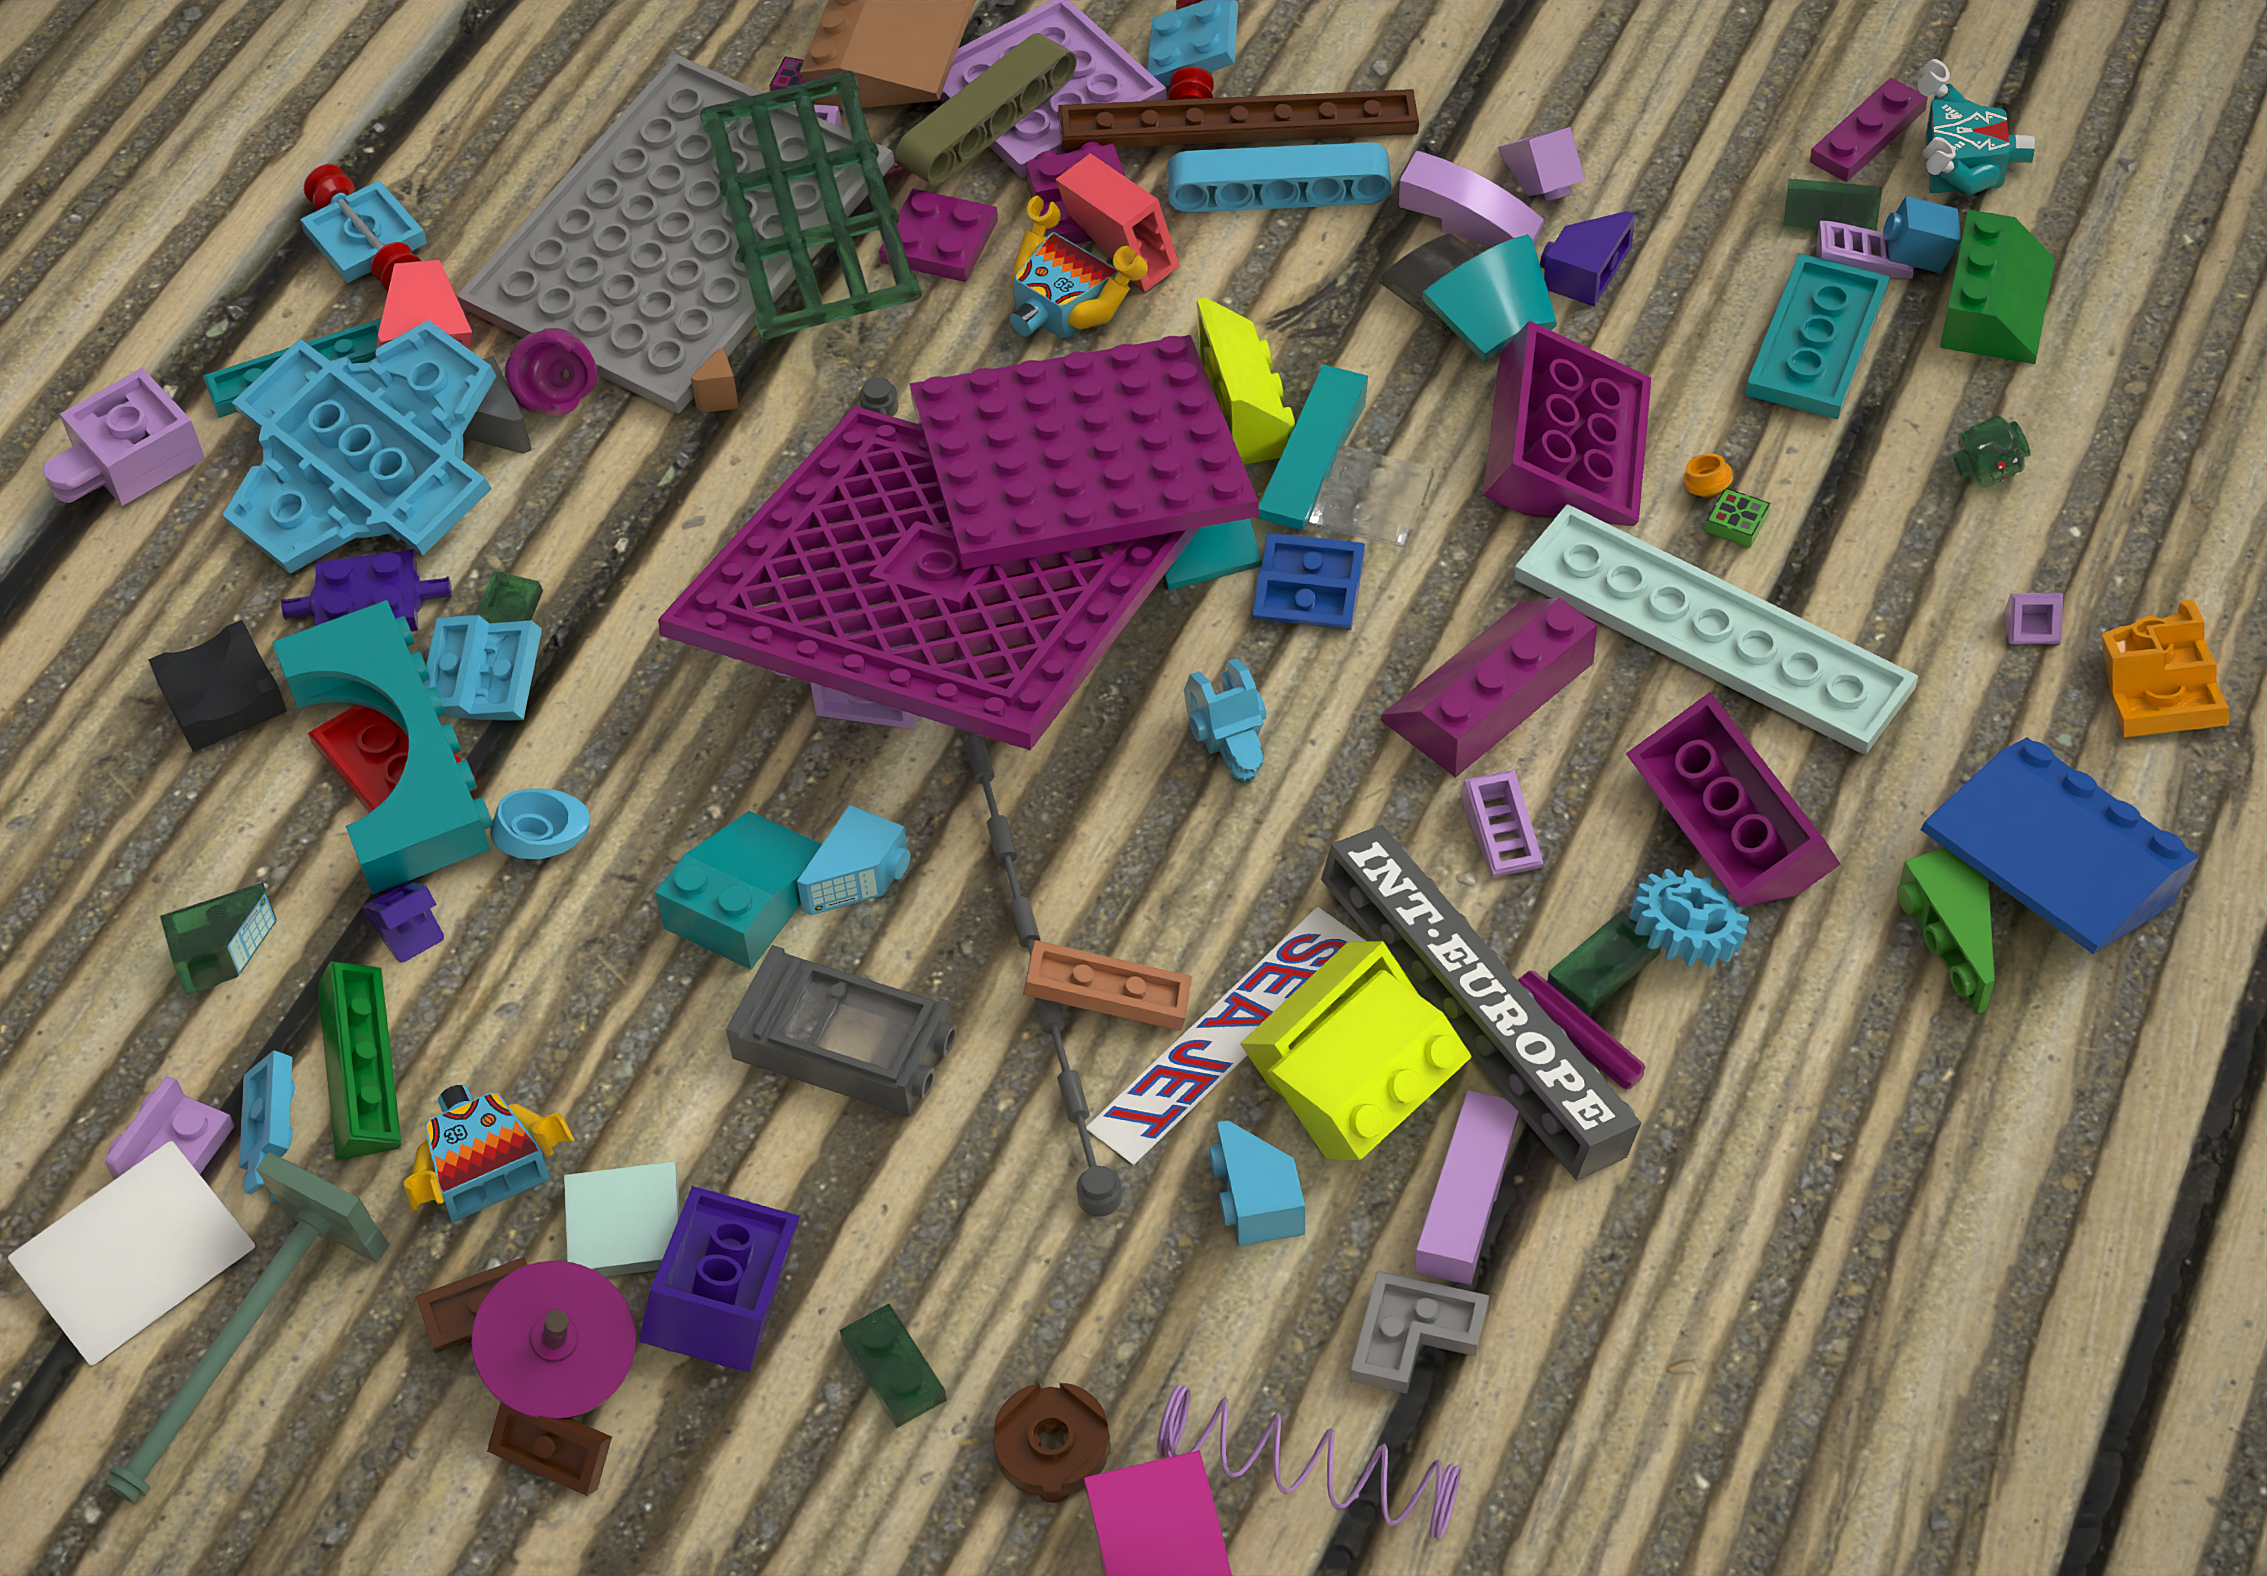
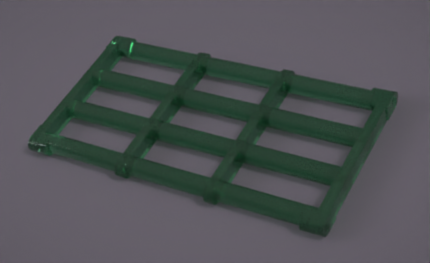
M845 71L794 86L708 106L700 111L703 129L709 133L721 177L719 189L721 194L726 196L739 244L737 256L739 261L744 263L757 311L755 322L758 334L762 339H770L785 335L786 333L882 308L913 302L922 296L917 276L912 274L897 226L899 216L897 210L892 208L877 160L879 150L877 144L872 142L858 97L860 87L856 74L853 71ZM839 93L854 146L827 152L812 100ZM795 104L810 157L783 164L768 111ZM751 116L765 168L739 175L724 122ZM859 163L874 212L847 218L833 170ZM815 175L829 223L802 230L788 181ZM771 186L784 235L757 242L744 193ZM879 230L896 286L869 293L852 236ZM834 241L850 298L823 304L807 248ZM789 253L805 309L777 316L762 260Z

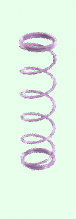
M1182 1384L1177 1385L1166 1405L1157 1441V1453L1160 1457L1177 1456L1175 1450L1186 1423L1190 1404V1389L1187 1385L1184 1387ZM1227 1397L1220 1400L1205 1431L1190 1451L1199 1450L1222 1411L1220 1430L1221 1461L1226 1475L1233 1479L1242 1475L1251 1466L1275 1425L1273 1449L1274 1476L1279 1491L1283 1494H1288L1304 1481L1328 1439L1327 1488L1331 1504L1336 1510L1347 1507L1356 1498L1382 1453L1381 1505L1385 1521L1391 1527L1401 1523L1410 1513L1436 1468L1435 1504L1429 1534L1431 1538L1436 1537L1437 1540L1443 1537L1447 1528L1461 1473L1459 1466L1456 1465L1454 1467L1451 1463L1447 1466L1442 1478L1440 1460L1432 1462L1410 1503L1403 1513L1393 1521L1389 1518L1387 1509L1388 1449L1384 1443L1378 1447L1350 1497L1343 1504L1339 1505L1335 1501L1333 1492L1334 1431L1330 1428L1324 1433L1313 1456L1298 1480L1290 1488L1286 1489L1281 1484L1279 1472L1281 1415L1279 1412L1272 1416L1258 1445L1245 1465L1238 1472L1233 1473L1229 1471L1226 1458Z

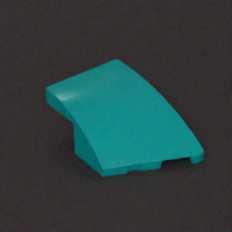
M1528 234L1513 238L1482 252L1449 272L1423 291V301L1484 363L1503 350L1529 320L1549 330L1557 326V320L1535 246Z

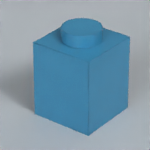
M1905 196L1896 213L1891 212L1888 215L1883 229V238L1888 242L1889 261L1942 273L1961 242L1958 209Z

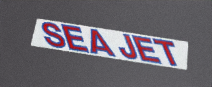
M1319 907L1314 909L1086 1126L1087 1130L1131 1164L1135 1165L1248 1056L1240 1043L1347 942H1366V940Z

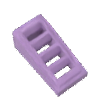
M1832 221L1819 222L1816 241L1817 258L1888 275L1890 278L1912 279L1913 266L1889 261L1888 242L1884 240L1882 232ZM1871 253H1879L1880 256L1871 255Z
M1515 770L1465 779L1460 795L1491 877L1495 878L1542 868L1544 863ZM1503 798L1505 805L1485 808L1483 802ZM1509 815L1511 818L1509 822L1490 825L1488 820ZM1516 831L1518 838L1495 843V835ZM1523 848L1526 857L1501 861L1500 852Z

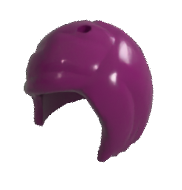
M546 328L542 331L528 334L514 346L505 364V378L512 395L522 408L529 412L542 413L545 416H561L572 412L578 406L580 400L593 390L597 382L598 370L591 352L579 338L562 328ZM565 370H568L569 376L567 378H565L563 375V372Z

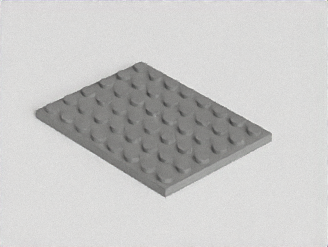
M676 54L456 297L462 309L521 338L546 328H562L571 332L591 352L599 376L680 414L694 397L691 376L718 348L724 350L727 358L892 167L895 163L893 152L886 147Z

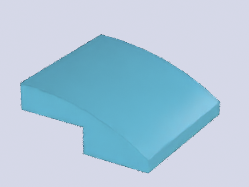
M480 615L436 618L426 664L430 679L423 681L425 689L435 686L446 714L444 716L476 720H524L542 629L532 620L488 623Z

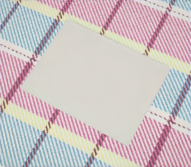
M169 1141L8 1256V1260L88 1364L93 1366L253 1250L255 1244L175 1143Z

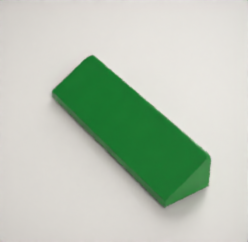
M330 961L319 980L318 994L336 1159H349L399 1149L402 1143L381 967Z

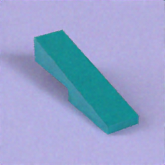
M1322 365L1259 504V517L1257 519L1299 530L1305 528L1334 476L1335 459L1365 408L1368 375Z

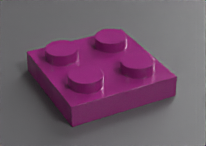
M912 188L879 249L881 263L966 282L998 222L997 207Z

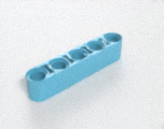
M1369 142L1184 151L1172 156L1167 165L1170 204L1176 210L1188 213L1374 204L1385 200L1390 195L1392 189L1388 152L1383 146Z

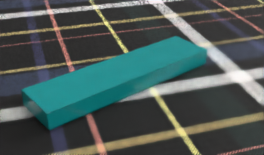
M382 318L306 343L329 361L348 357L352 364L368 363L376 357L375 349L377 348ZM289 348L203 375L218 418L238 412L232 402Z

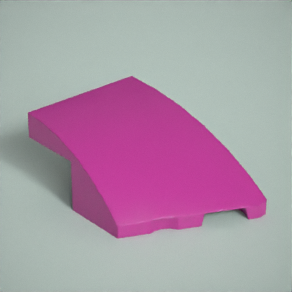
M1200 1450L1084 1477L1085 1490L1099 1540L1100 1559L1104 1576H1232Z

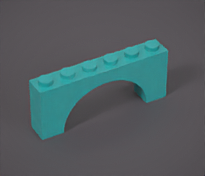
M385 600L272 642L298 709L326 702L359 704L389 717L409 738L406 766L394 790L371 813L345 826L372 895L491 849L485 829L493 826L492 819L483 797L475 800L471 797L469 791L477 789L476 782L467 760L457 763L453 755L461 752V748L451 723L441 726L438 720L439 717L446 714L435 686L425 689L423 681L429 680L430 676L420 651L410 654L407 646L413 645L415 642L405 616L395 619L388 601Z

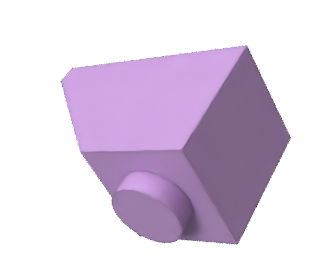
M1571 127L1540 133L1498 147L1500 156L1528 196L1544 194L1546 201L1572 194L1570 185L1585 181Z

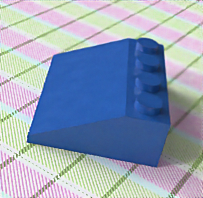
M2028 737L2001 750L1923 823L1920 829L2092 954L2097 953L2170 908L2199 859L2198 855L2184 846L2183 841L2170 832L2160 830L2140 816V812L2133 805L2117 800L2097 786L2096 781L2091 776L2074 770L2055 757L2053 751L2048 746L2032 741Z

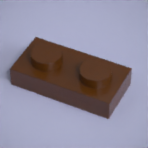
M525 1257L415 1296L435 1354L472 1340L474 1320L482 1301L501 1279L527 1265Z
M500 1402L487 1452L585 1496L598 1490L612 1436L571 1418L553 1419L538 1415L540 1418L528 1417L515 1412Z

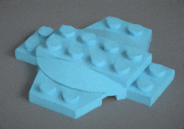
M430 320L421 323L375 349L377 358L368 363L352 364L348 357L329 361L302 339H299L232 402L239 414L261 430L259 442L263 447V462L261 466H252L224 511L223 517L232 528L290 574L354 538L389 534L397 541L402 539L421 555H424L492 489L486 478L462 461L464 447L463 433L494 382L496 374L490 364Z

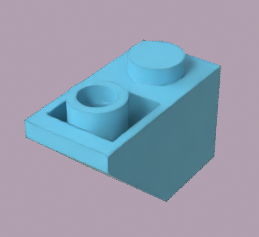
M1228 1120L1217 1122L1218 1144L1209 1145L1211 1169L1214 1179L1224 1177L1227 1192L1219 1193L1224 1226H1235L1239 1246L1305 1235V1203L1294 1158Z

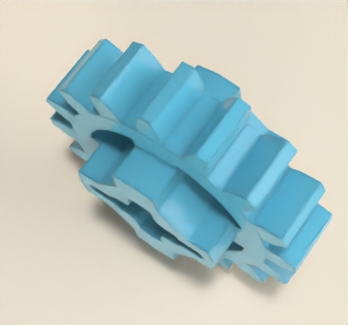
M1670 869L1664 870L1662 878L1651 873L1648 875L1645 884H1639L1631 904L1633 907L1629 914V918L1637 922L1634 930L1636 935L1650 936L1647 947L1655 949L1661 946L1667 950L1666 959L1671 961L1675 957L1683 958L1687 966L1693 967L1696 959H1701L1708 967H1714L1717 958L1726 963L1729 962L1733 953H1738L1747 933L1745 929L1749 922V917L1740 914L1742 907H1739L1735 900L1729 901L1727 899L1729 892L1725 887L1715 889L1711 886V877L1696 878L1690 870H1685L1683 877H1677Z

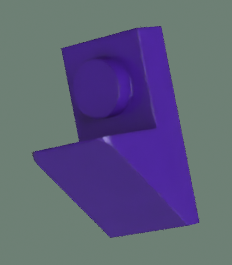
M405 882L361 906L369 922L399 962H405L444 939V934L430 908L437 904L427 886Z

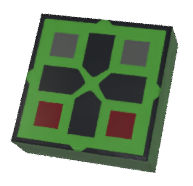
M1726 488L1722 491L1706 520L1705 532L1751 548L1769 515L1771 503Z

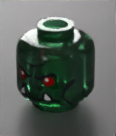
M1994 416L1963 430L1958 436L1959 450L1952 453L1954 463L1961 477L1964 480L1972 477L1983 488L1993 486L2021 473L2025 468V458L2031 455L2028 442L2019 424L2016 421L2009 423L2001 416Z

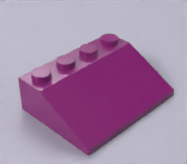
M1529 320L1499 354L1482 496L1524 515L1556 518L1568 504L1607 524L1635 526L1639 522L1651 377Z

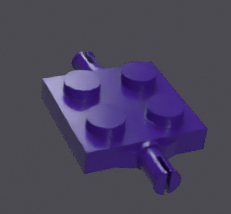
M413 549L315 562V586L310 596L281 599V609L284 620L314 616L315 626L387 600L395 619L405 616L409 628L413 632L418 631V612L423 605V600L451 598L452 586L449 576L420 581Z

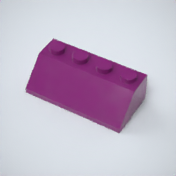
M1560 597L1520 602L1382 713L1381 721L1456 778L1594 663L1597 624Z
M1711 692L1626 753L1739 907L1798 896L1841 865L1819 831Z

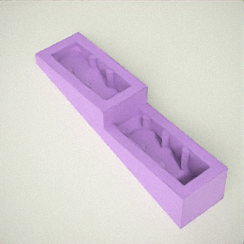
M1467 1090L1416 1249L1415 1273L1471 1286L1493 1202L1497 1199L1519 1118V1111L1507 1099Z

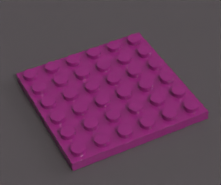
M1191 335L1181 337L1167 336L1152 342L1134 345L1121 344L1111 349L1088 353L1074 352L1065 357L1041 361L1028 360L1013 366L995 369L981 368L972 373L949 377L935 376L925 381L910 383L912 403L962 570L1259 517L1257 496Z

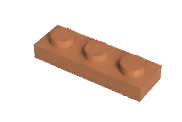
M1035 940L1031 951L1023 995L1181 1031L1186 1017L1192 976Z

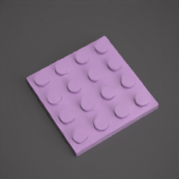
M1051 0L958 48L939 99L945 103L1034 33H1040L1076 54L1077 66L1073 76L1066 85L989 146L1023 178L1027 176L1026 162L1034 160L1041 152L1053 151L1061 155L1074 151L1062 150L1058 105L1167 100L1166 87L1070 0Z

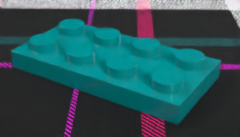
M1799 253L1748 378L1745 395L1839 419L1888 290L1890 276Z

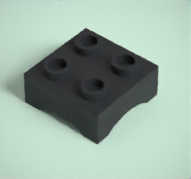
M243 620L226 626L215 637L199 646L179 652H164L148 659L158 686L193 752L287 712L279 686L265 665Z

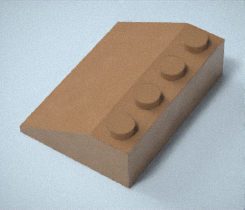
M828 0L800 70L802 79L815 105L838 106L839 110L939 101L976 0Z

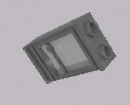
M772 945L729 1022L726 1032L732 1059L910 1117L918 1099H926L929 1095L935 1079L934 1068L941 1055L947 1056L950 1053L956 1039L957 1026L952 1024L948 1000L934 1001L786 954L784 948Z

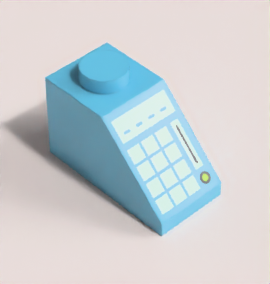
M849 805L797 880L802 912L815 915L883 896L894 878L900 879L904 875L910 862L911 854L907 849L904 826Z

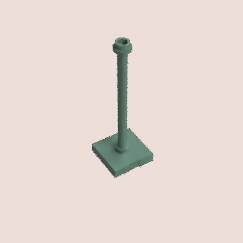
M268 1152L256 1171L287 1216L297 1221L298 1225L124 1468L117 1464L112 1466L109 1471L111 1477L105 1484L110 1490L135 1504L140 1495H147L151 1488L144 1482L145 1478L317 1236H326L378 1263L390 1245L370 1217L371 1215L360 1198Z

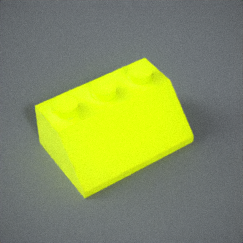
M1206 297L1197 299L1198 354L1243 464L1281 458L1289 436H1291L1295 427V421L1291 408H1283L1281 401H1283L1284 396L1279 374H1271L1269 367L1272 366V360L1267 340H1259L1253 322Z
M1383 941L1347 942L1240 1043L1269 1087L1281 1096L1283 1095L1267 1071L1379 970L1387 971L1417 993Z
M1379 970L1274 1064L1267 1073L1326 1159L1360 1161L1472 1056L1443 1012L1387 971Z

